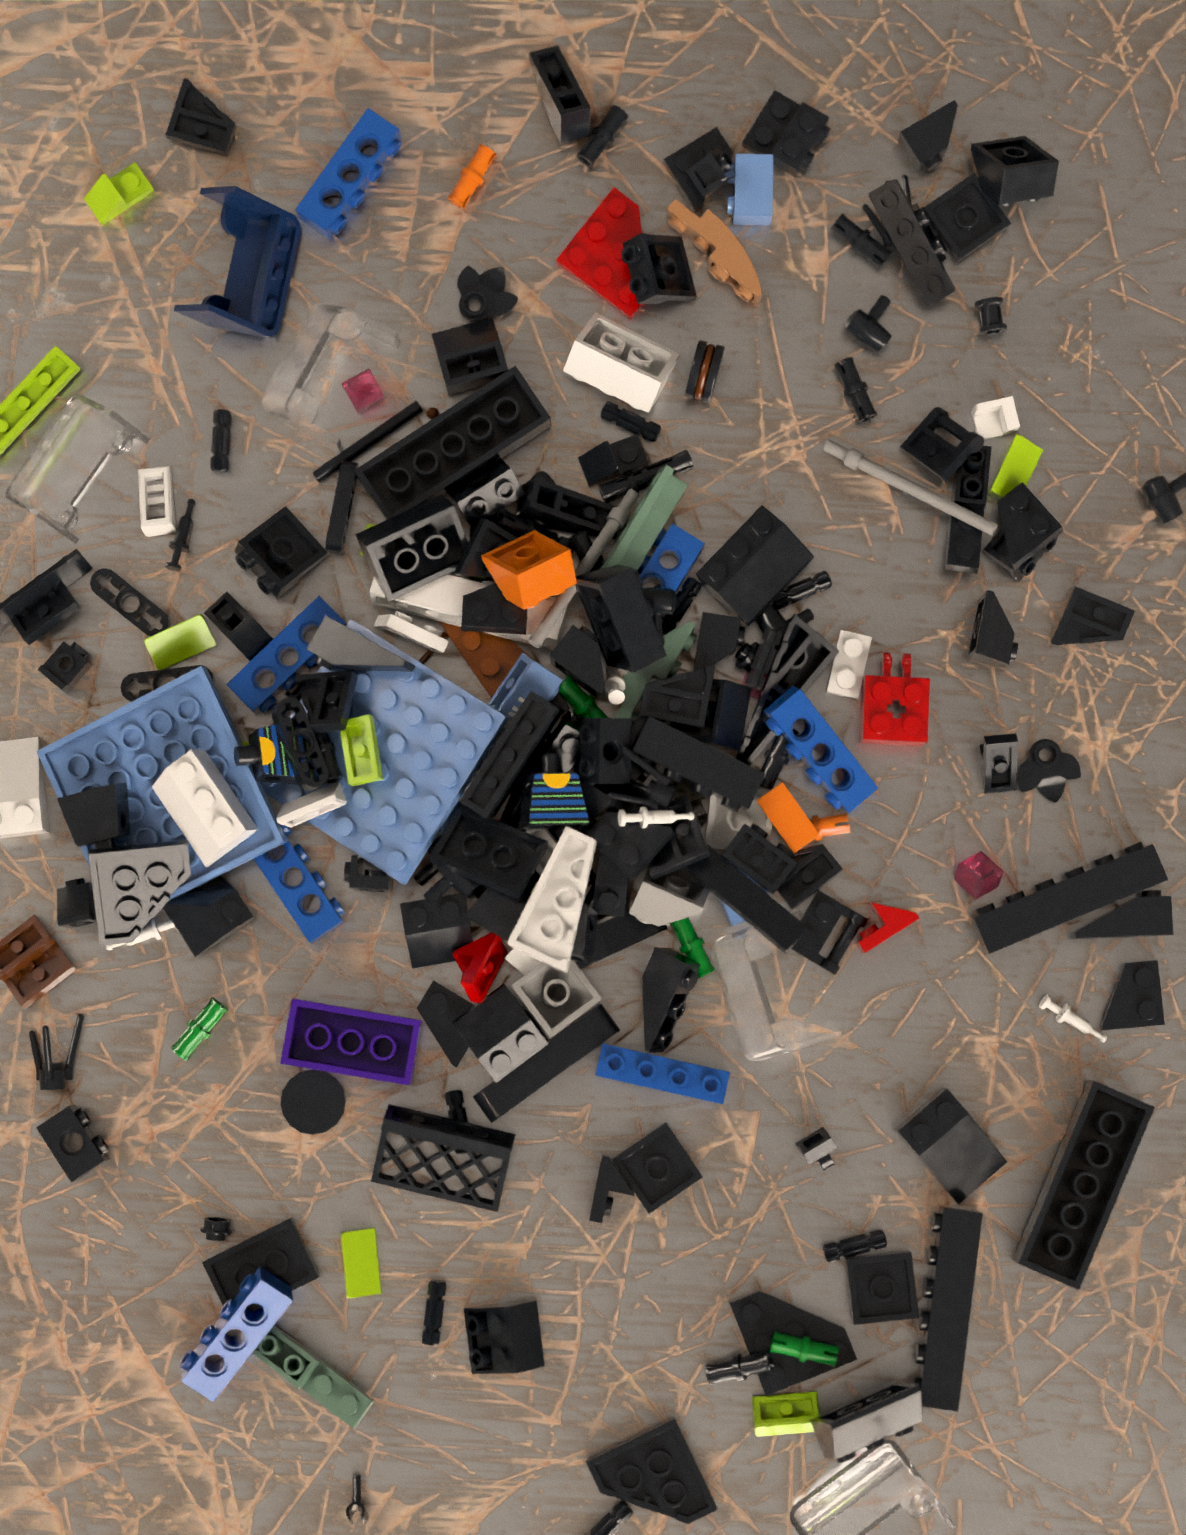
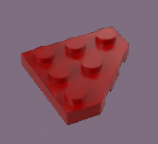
M613 187L556 259L557 265L629 320L633 318L643 304H638L635 294L630 291L629 282L631 276L628 265L622 260V243L642 234L639 206Z

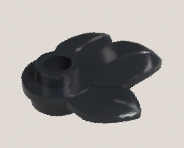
M466 266L460 273L457 281V287L461 294L459 310L465 319L476 322L483 320L487 315L501 317L515 307L518 297L512 293L504 292L506 279L502 267L489 269L479 275L472 267ZM472 302H478L481 307L477 311H472L469 309V305Z
M1050 739L1038 740L1029 750V759L1019 766L1017 772L1019 790L1023 793L1037 787L1038 791L1047 800L1054 803L1058 802L1064 792L1065 780L1081 777L1080 766L1073 755L1061 752L1060 747ZM1044 749L1050 753L1048 761L1040 759L1039 752Z

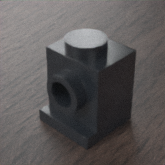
M63 641L44 665H41L37 670L68 694L92 664L85 659L89 653L75 641L71 646ZM65 658H69L71 661L70 666L67 669H62L60 663Z

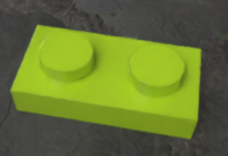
M368 714L348 719L346 730L340 731L348 785L357 786L383 780L374 717Z

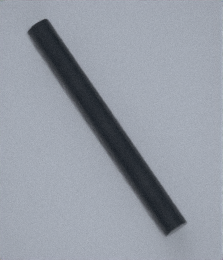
M414 401L313 471V476L320 483L340 469L342 460L352 461L417 416L423 409L417 401Z

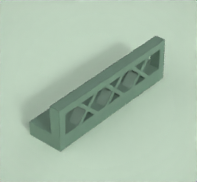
M665 465L658 470L600 569L619 564L632 567L636 571L638 570L688 484L672 475L674 472L673 468Z

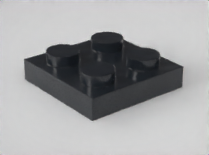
M975 173L924 207L932 220V227L958 262L1011 225V222L1001 208L982 191L979 178Z
M664 1123L612 1159L649 1214L703 1178L667 1123Z
M911 1251L845 1258L853 1325L919 1318Z

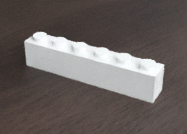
M452 573L388 602L374 577L369 591L370 602L373 605L461 627L463 596L492 585L494 582L482 581L480 583L469 580L466 576H457ZM549 597L539 602L537 606L528 608L526 635L483 633L530 644L528 640L556 598ZM567 607L540 647L554 650L558 645L567 616Z

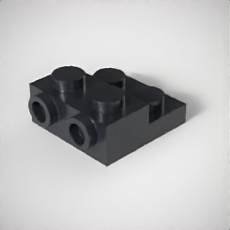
M774 90L744 138L742 147L754 154H773V165L796 178L801 169L806 171L815 156L811 152L816 143L822 145L831 130L828 127L830 117L803 101L800 105Z
M639 234L622 243V260L628 265L631 276L629 288L635 294L638 304L658 305L667 300L689 301L697 297L682 236Z
M286 506L239 540L234 551L237 554L235 556L237 564L244 571L250 569L258 577L256 582L261 591L267 595L272 593L276 598L298 583L305 573L325 559L328 554L323 546Z

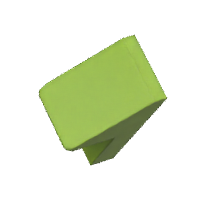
M134 162L110 179L106 173L102 174L84 200L103 226L148 196L154 189L136 162Z

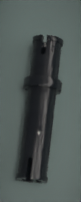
M684 450L633 472L628 470L624 472L623 476L598 485L603 501L606 503L615 501L625 496L629 489L639 494V490L648 487L658 470L665 465L674 469L672 474L674 476L694 469L690 454L687 450Z

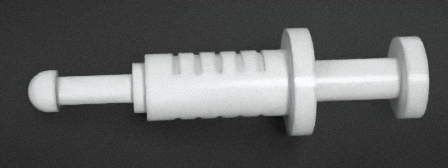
M608 666L606 669L607 679L604 682L605 691L608 693V699L612 704H620L625 699L623 692L625 681L619 674V668Z
M640 807L638 814H625V810H619L618 812L619 826H625L626 822H639L641 828H647L648 824L673 823L676 819L693 820L695 818L692 812L676 814L673 810L647 811L646 807Z
M152 919L150 920L151 924L145 926L132 943L123 944L131 946L155 936L159 940L161 939L159 932L170 929L174 925L171 920L156 925L155 920ZM123 944L106 945V949L113 950V948Z
M1046 994L1042 998L1039 1008L1044 1010L1047 1007L1057 1014L1055 1020L1058 1023L1064 1021L1083 1034L1090 1033L1101 1042L1107 1040V1036L1094 1030L1089 1021L1071 1011V1005L1068 1003L1060 1007L1051 1001V995Z

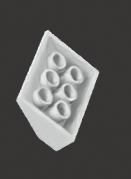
M40 737L0 741V839L50 833L43 765L36 752L41 749Z

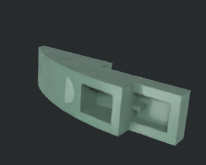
M687 622L663 636L665 640L663 647L667 656L635 673L627 671L623 677L625 681V689L623 691L625 700L615 718L632 719L633 726L639 717V712L636 711V708L643 698L645 684L651 682L652 679H665L677 674L682 665L681 662L677 661L683 650L689 652L697 637L696 634L692 633L695 628L694 623Z
M276 1326L270 1329L252 1352L295 1387L307 1392L351 1428H356L375 1402V1400L352 1383L353 1381Z

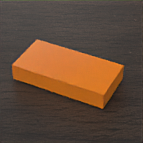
M783 782L756 800L793 853H796L820 836Z

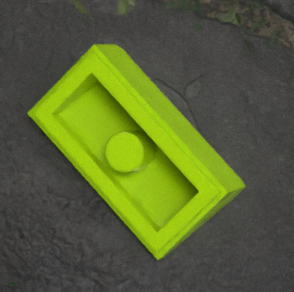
M1016 433L988 495L1000 500L1020 483L1023 482L1027 486L1043 449Z
M198 614L143 640L157 670L167 669L217 646L202 614Z
M375 1228L342 1231L341 1242L347 1298L381 1294Z
M817 1391L752 1396L755 1436L814 1432L810 1420L820 1416Z

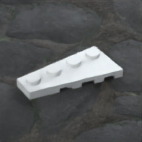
M565 827L507 942L509 946L565 973H568L597 843L595 839L572 828Z

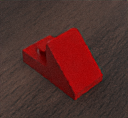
M873 902L869 903L882 926L878 928L874 923L860 932L859 935L862 939L856 942V945L861 953L864 954L917 921L920 917L915 912Z
M492 932L452 953L460 970L463 972L460 983L471 1002H483L505 957L508 955V951L501 938Z

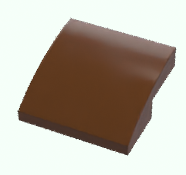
M36 915L30 917L0 941V979L5 982L20 1006L25 1009L77 970L70 958Z

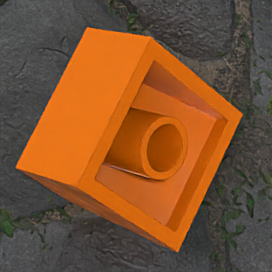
M535 530L481 555L483 563L506 600L522 609L533 608L539 602L553 595L562 594L567 588L577 584L571 550Z

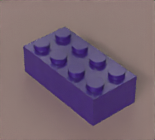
M292 999L280 1064L410 1086L413 1082L423 1020Z

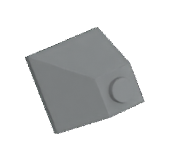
M683 868L655 880L651 877L648 869L629 914L635 916L638 921L644 924H653L658 927L700 914L709 890Z
M570 960L568 973L542 962L511 985L528 1016L548 1042L602 1000V997L572 960Z

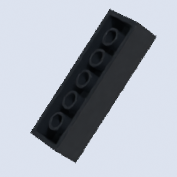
M515 365L354 471L384 519L387 520L441 494L447 495V492L497 459L504 458L550 428L551 418Z
M1087 1080L1012 1261L1080 1290L1154 1111V1106L1096 1081Z

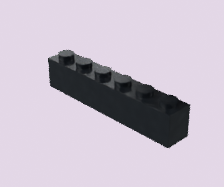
M1142 841L1124 848L1126 855L1114 859L1113 855L1109 854L1095 860L1096 867L1084 871L1083 866L1064 873L1066 879L1056 884L1053 878L1035 885L1037 891L1025 896L1022 890L1005 897L1007 902L1005 905L995 908L994 904L991 903L976 909L977 916L971 918L970 921L984 954L993 953L1167 881L1168 877L1154 845L1151 844L1144 847Z
M940 1206L939 1213L934 1212L932 1232L936 1233L935 1246H929L927 1264L932 1265L931 1278L925 1279L923 1297L928 1298L927 1311H921L919 1330L924 1331L922 1344H917L915 1352V1364H920L918 1377H913L912 1384H917L920 1387L922 1407L956 1412L959 1409L983 1213L979 1211Z

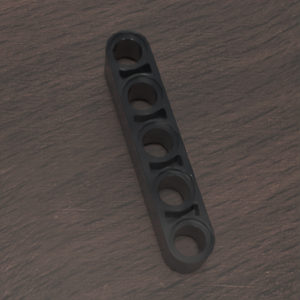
M601 1003L551 1039L548 1045L497 1083L493 1081L473 1096V1099L488 1120L493 1123L620 1031V1028Z

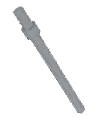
M830 439L824 445L823 451L843 460L845 466L853 470L860 469L993 536L998 527V524L865 458L864 453L854 448L849 450Z
M629 489L618 507L612 508L606 517V525L576 568V576L591 571L616 531L624 527L629 519L628 513L640 497L636 491ZM575 585L558 595L528 640L532 646L540 648L577 592Z

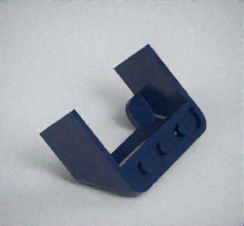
M237 186L201 188V195L223 205L220 217L222 228L228 235L236 238L223 297L220 295H208L201 304L175 305L174 311L210 327L260 337L274 336L281 326L301 234L300 222L294 214Z

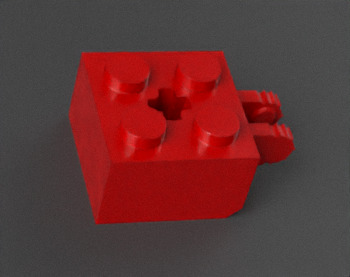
M883 652L881 676L865 675L862 679L859 743L924 746L928 743L930 678L911 677V654L903 653L901 658L902 676H891V653ZM897 704L902 713L898 715V718H893V713L888 712L887 707Z

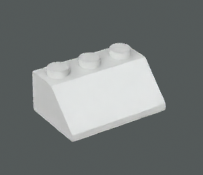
M595 312L576 338L563 371L572 375L578 381L586 382L599 388L607 395L615 396L629 403L635 409L649 413L657 401L680 354Z
M191 749L168 766L152 786L205 867L213 864L259 830L205 749Z

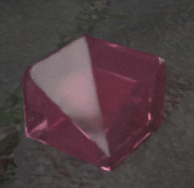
M369 368L341 383L358 415L385 397Z
M981 851L958 863L954 878L976 900L999 886L1004 871Z

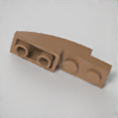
M674 199L667 208L666 217L669 219V225L678 233L686 232L691 236L693 244L702 252L707 253L709 251L712 253L708 258L707 266L710 267L709 272L720 282L726 280L735 287L734 292L738 297L746 302L751 300L757 305L762 295L760 282L750 258L735 235L709 209L699 218L678 200Z

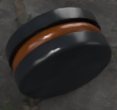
M699 340L685 390L686 398L693 399L694 397L697 400L702 399V402L705 403L711 402L725 350L724 346L717 344L715 348L714 344L707 345V341Z

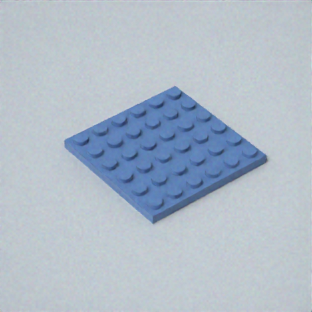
M350 619L346 627L415 665L413 672L353 670L358 678L348 719L368 714L374 717L383 780L357 786L348 785L340 731L327 732L331 743H335L337 749L335 755L343 774V779L338 780V782L341 783L347 803L344 806L310 819L308 822L400 883L406 885L509 718L361 624ZM333 665L331 670L321 666L317 673L346 670ZM301 698L300 702L302 703V705H303V707H304V709H305V712H306V714H307L308 711H307V709L305 708V706H304V704H303V701H302V698ZM294 711L292 712L291 716L289 717L290 720H291V718L295 715V712H294ZM313 771V772H314V779H313L314 782H315V778L319 776V774H318L317 771ZM260 781L265 794L282 805L316 791L305 790L299 785ZM323 784V785H322L321 787H319L318 789H321V788H323V787H326V786H328V785H330V784H327V785Z
M199 666L36 751L58 798L113 783H126L130 835L114 839L115 847L187 840L152 786L168 766L191 749H205L259 830L208 867H205L188 842L191 875L170 896V900L288 842L280 824L277 823V817L260 781L255 780L252 765H235L234 748L243 745L206 666ZM95 845L81 847L89 867L88 852L95 849Z

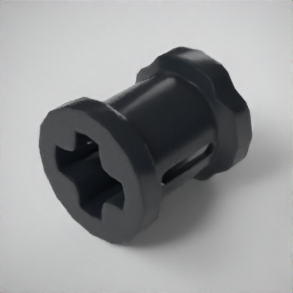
M990 297L975 302V308L979 309L980 335H992L1007 331V324L1003 323L1001 305L1004 303L1002 297Z

